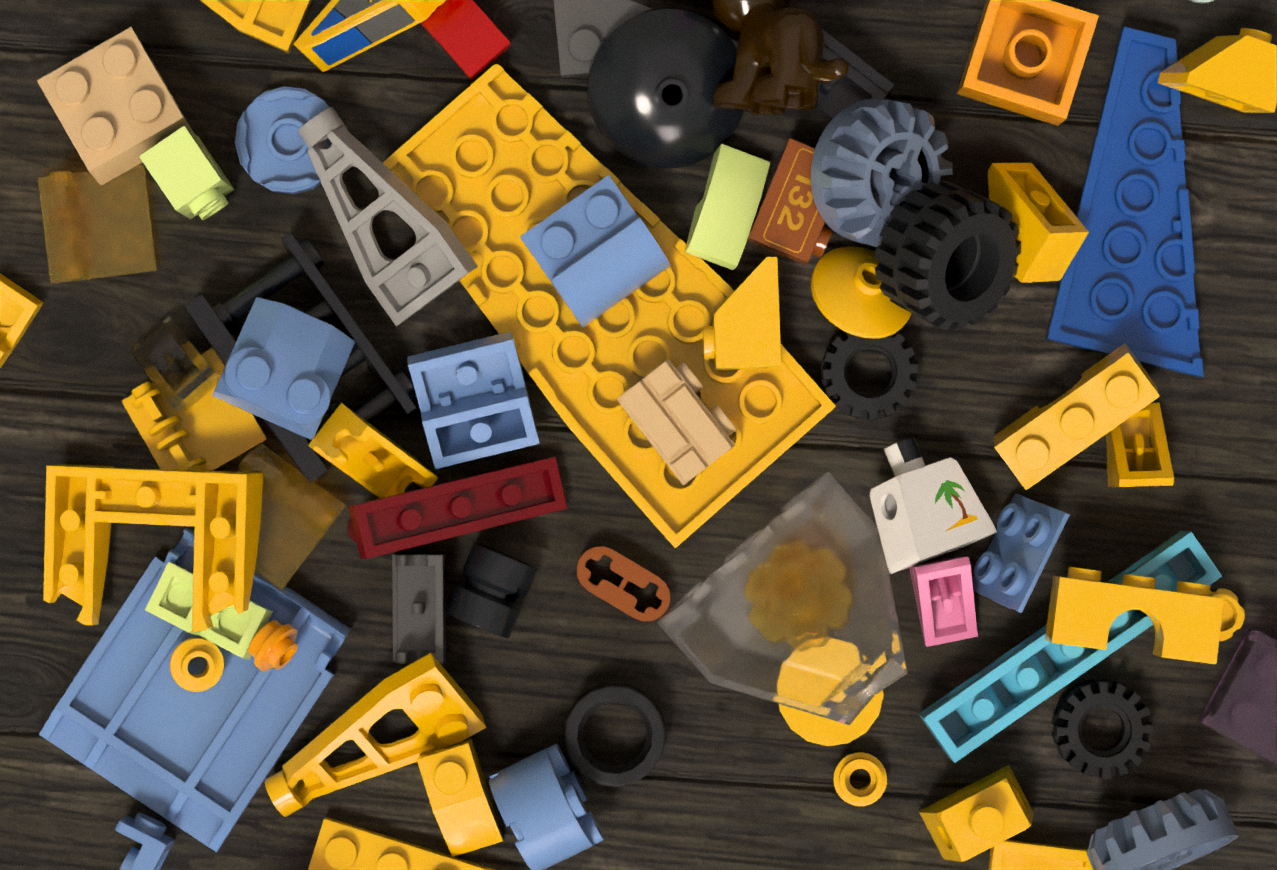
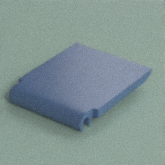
M186 526L181 540L174 549L169 551L165 560L159 556L154 557L52 711L39 735L195 839L218 852L334 677L335 673L329 670L327 666L347 638L351 628L255 566L250 600L273 611L268 623L272 620H277L282 625L290 624L297 630L298 634L295 643L298 645V649L295 655L283 668L276 670L273 667L263 672L254 665L255 658L251 656L250 660L244 659L216 645L224 659V670L219 681L213 687L200 692L183 689L175 682L170 673L169 661L171 654L182 641L189 638L202 637L178 628L145 611V608L168 562L193 572L195 527ZM203 657L192 658L188 663V671L191 674L202 673L207 666L206 659Z

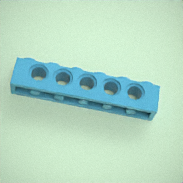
M1179 531L1107 583L1122 584L1123 574L1156 578L1155 589L1176 592L1177 581L1211 585L1221 578L1222 575L1193 533L1190 531ZM1129 610L1120 614L1110 626L1107 650L1045 641L1046 624L918 715L948 758L956 763L1151 627L1153 623L1140 610Z

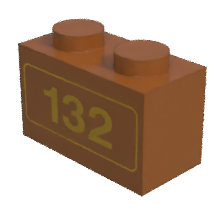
M790 138L747 242L806 266L811 255L821 259L833 230L824 225L825 221L819 214L812 195L811 165L815 148Z

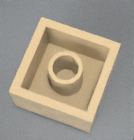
M132 27L37 80L88 171L101 186L142 163L139 157L141 154L181 127L186 126L193 132Z

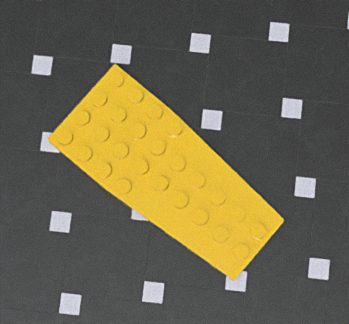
M495 64L383 162L387 168L448 223L478 266L460 280L462 285L499 334L512 331L519 361L569 429L674 548L678 547L836 407L782 344L781 367L715 370L714 358L704 359L703 326H713L714 313L735 291L701 258L685 253L686 243L661 222L658 216L637 199L609 169L604 167L568 130L564 129L499 64ZM609 175L637 216L644 222L664 252L671 267L582 328L520 236ZM668 359L675 368L682 362L689 367L703 386L701 390L695 393L708 411L715 405H718L736 428V431L729 436L735 446L684 485H682L617 401V398Z

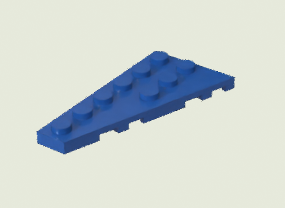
M1123 27L1120 30L1075 214L1089 233L1058 283L1045 340L1109 355L1126 343L1137 360L1142 364L1201 378L1204 377L1199 347L1198 309H1196L1195 264L1189 192L1186 189L1184 160H1186L1185 143L1182 140L1180 117L1181 95L1179 90L1157 83L1160 72L1178 61L1176 39Z

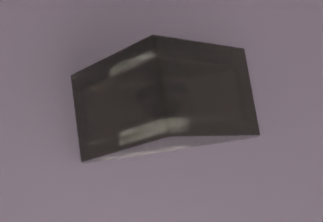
M170 316L164 319L129 350L168 403L183 413L214 388L221 376V373Z

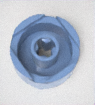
M558 744L545 748L490 776L489 785L506 827L510 825L518 841L515 842V845L530 870L547 869L604 840L595 817L591 811L587 812L583 802L588 800L586 792L575 771L570 772L568 763Z

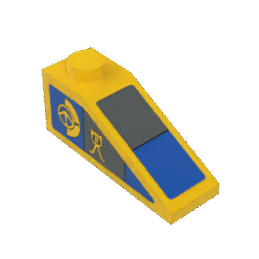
M331 0L293 45L316 67L325 72L427 20L436 8L446 0Z

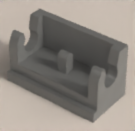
M392 554L393 661L403 664L415 662L432 653L439 663H444L447 661V613L445 612L446 554Z

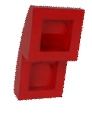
M446 0L436 8L427 20L420 23L470 80L476 77L511 46L509 40L473 0Z

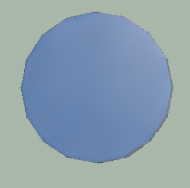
M284 86L262 93L253 100L254 102L243 112L237 123L235 146L240 164L255 182L272 192L297 194L316 188L321 184V181L307 152L309 147L297 131L313 117L330 107L323 99L306 89ZM328 139V140H327V143H328V147L330 148L331 145H332V143H331V141Z

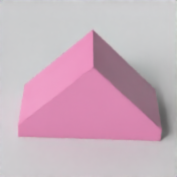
M958 555L909 567L925 646L929 647L978 637L969 557Z

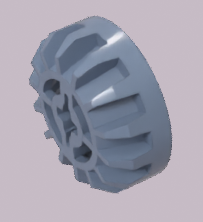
M870 98L853 103L843 109L830 121L820 136L811 165L812 195L817 210L825 223L834 232L846 239L875 247L881 245L883 237L880 236L883 225L888 226L892 219L890 213L896 205H900L902 201H905L907 194L913 190L921 192L924 184L930 182L939 184L941 176L953 174V163L941 157V153L949 147L946 134L935 130L934 117L931 114L913 108L909 103L883 98ZM921 150L923 152V157L925 161V169L922 182L921 166L917 160Z
M1197 789L1188 794L1185 792L1180 793L1166 801H1157L1152 806L1132 811L1130 815L1113 820L1108 823V826L1097 829L1091 836L1087 856L1093 870H1172L1220 849L1234 841L1239 835L1224 800L1206 789Z

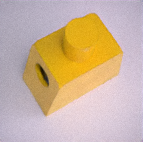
M1009 765L919 811L943 859L958 862L969 860L1028 829L1032 825L1034 815Z

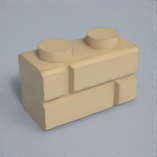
M668 359L617 398V401L682 485H684L735 446L729 436L736 431V428L718 405H715L708 411L695 393L701 390L703 386L689 367L682 362L675 368Z

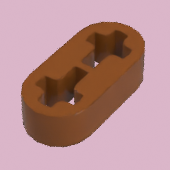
M594 546L586 550L579 558L577 577L580 584L587 591L629 616L643 622L654 621L667 611L670 604V590L666 582L658 575L606 546ZM603 555L609 556L612 559L610 569L623 577L620 585L617 586L607 579H602L598 585L593 584L589 581L591 571L585 567L587 561L590 558L599 561ZM630 581L640 588H645L649 582L658 586L656 596L662 600L660 606L657 609L648 606L644 612L638 611L635 608L637 598L624 590L627 582Z

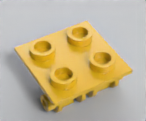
M212 348L153 383L148 381L139 385L131 391L132 395L121 401L161 470L214 471L267 440L253 414L212 396L225 367Z

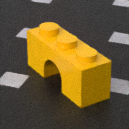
M1126 343L1083 372L1078 383L1058 399L1042 408H1039L1038 405L994 435V448L1025 490H1028L1160 397L1156 384Z
M1075 567L1068 568L1067 577L1053 576L1045 641L1107 650L1109 629L1113 621L1126 611L1140 610L1150 618L1155 629L1153 655L1193 662L1217 663L1225 599L1209 596L1211 585L1177 581L1176 592L1155 589L1156 578L1123 574L1122 584L1100 582L1102 571Z

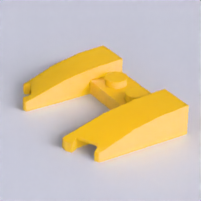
M71 464L46 466L43 600L48 603H54L62 593L83 606L77 621L84 625H98L108 563L111 523L195 527L192 631L201 632L212 628L211 615L234 605L237 614L247 611L258 552L263 473L114 468V466Z

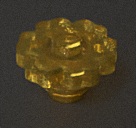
M801 540L792 541L787 545L780 544L772 547L769 553V563L753 565L749 572V580L744 588L745 597L754 605L749 615L751 624L771 644H780L787 640L789 645L797 652H804L812 647H824L829 642L830 629H842L848 625L850 612L855 604L854 595L845 587L849 579L848 569L836 558L830 549L819 548L812 552L807 544Z

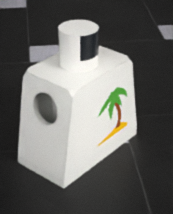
M914 437L884 449L895 477L872 488L869 496L890 574L964 548L997 532L957 460L950 457L925 466Z

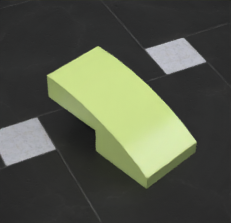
M724 144L717 148L713 155L704 196L695 207L685 253L731 270L738 266L762 196L770 166L769 161Z
M171 562L167 563L145 608V611L178 628L198 635L248 660L251 658L248 648L252 639L268 623L273 611L250 600L247 611L237 614L234 605L211 615L212 628L201 632L192 631L193 572Z

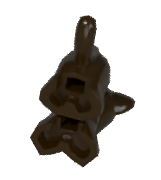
M713 0L714 16L733 32L740 33L733 76L717 87L714 93L713 107L739 109L753 115L776 116L784 114L785 108L813 110L818 101L819 82H832L841 79L847 75L849 67L847 61L842 58L825 60L823 58L824 35L816 17L806 10L798 7L783 8L785 4L792 0Z

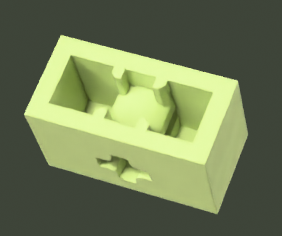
M186 126L181 127L139 156L174 209L189 219L199 215L201 220L211 217L229 203L225 196L235 190L200 138Z

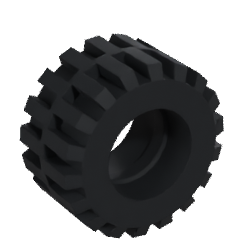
M940 181L939 184L930 182L922 186L920 193L913 190L905 196V203L902 206H895L890 213L892 216L888 226L883 225L880 236L883 239L881 245L876 246L875 258L880 260V263L875 267L876 279L882 281L879 288L885 296L890 298L892 303L938 328L947 330L949 327L953 330H961L965 328L967 323L972 326L982 321L985 312L991 314L998 307L997 301L1002 295L1006 296L1011 287L1008 285L1010 279L1017 273L1019 264L1015 262L1016 257L1021 254V242L1015 240L1020 232L1017 223L1011 221L1012 214L1007 209L1001 207L1000 204L950 181Z

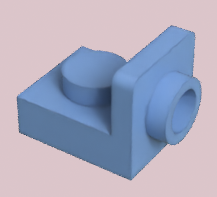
M137 813L135 819L130 816L120 819L115 831L142 844L140 850L135 847L130 849L120 870H160L175 839L164 834L167 827L160 821L142 813Z

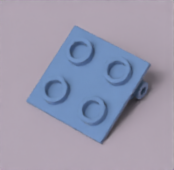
M1015 493L1010 504L1002 510L998 518L997 532L987 551L976 562L974 578L972 580L973 591L1002 606L1022 613L1070 515Z

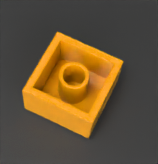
M986 0L957 94L1059 126L1067 119L1099 15L1051 0Z

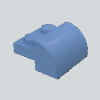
M609 175L520 236L582 328L671 267L667 257L644 222L637 216Z
M512 331L407 357L435 469L540 444Z

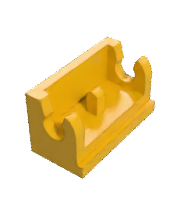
M343 403L338 406L308 444L315 452L379 498L404 493L405 488L413 481L425 488L432 486L438 479L436 475L414 456Z

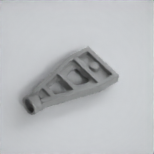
M333 107L322 111L297 131L309 147L307 152L365 283L396 326L408 320L478 267L448 223L347 130L346 125ZM328 139H329V140L331 141V143H332V145H331L330 148L328 147V143H327V140H328ZM352 166L359 168L379 192V197L363 210L356 207L342 180L343 173ZM383 210H390L398 214L414 230L416 235L415 245L395 260L387 258L382 253L372 230L374 217Z

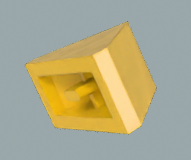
M1150 403L1106 434L1108 487L1173 485L1174 474L1160 403Z

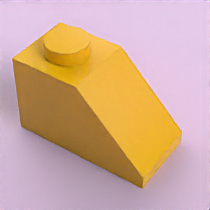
M1241 28L1239 35L1216 36L1160 72L1157 83L1244 113H1275L1277 105V45L1271 44L1272 35L1266 32Z
M992 163L988 170L989 200L1000 204L1001 207L1007 209L1012 214L1011 221L1017 223L1020 232L1015 239L1021 242V254L1016 257L1015 263L1019 264L1014 277L1021 283L1060 281L1089 231L1032 163Z
M766 257L714 313L713 326H703L704 359L714 358L715 370L781 367L777 257Z
M472 738L420 755L417 758V763L433 813L451 856L455 857L502 842V833Z

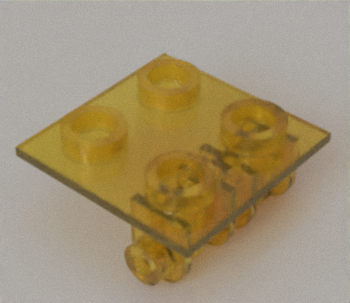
M145 165L135 166L102 186L90 172L71 173V171H58L50 173L48 177L38 178L50 284L157 271Z
M260 443L254 451L250 450L238 466L240 468L238 472L263 473L262 511L255 571L280 590H283L345 509L346 505L315 483L310 486L299 470Z

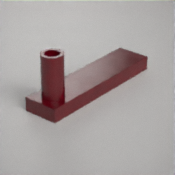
M549 457L348 506L351 518L347 524V532L350 538L357 543L360 559H368L568 508L556 457Z

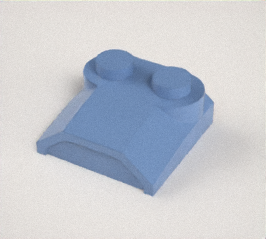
M256 297L212 396L312 440L329 407L331 397L355 341L334 326L283 303Z

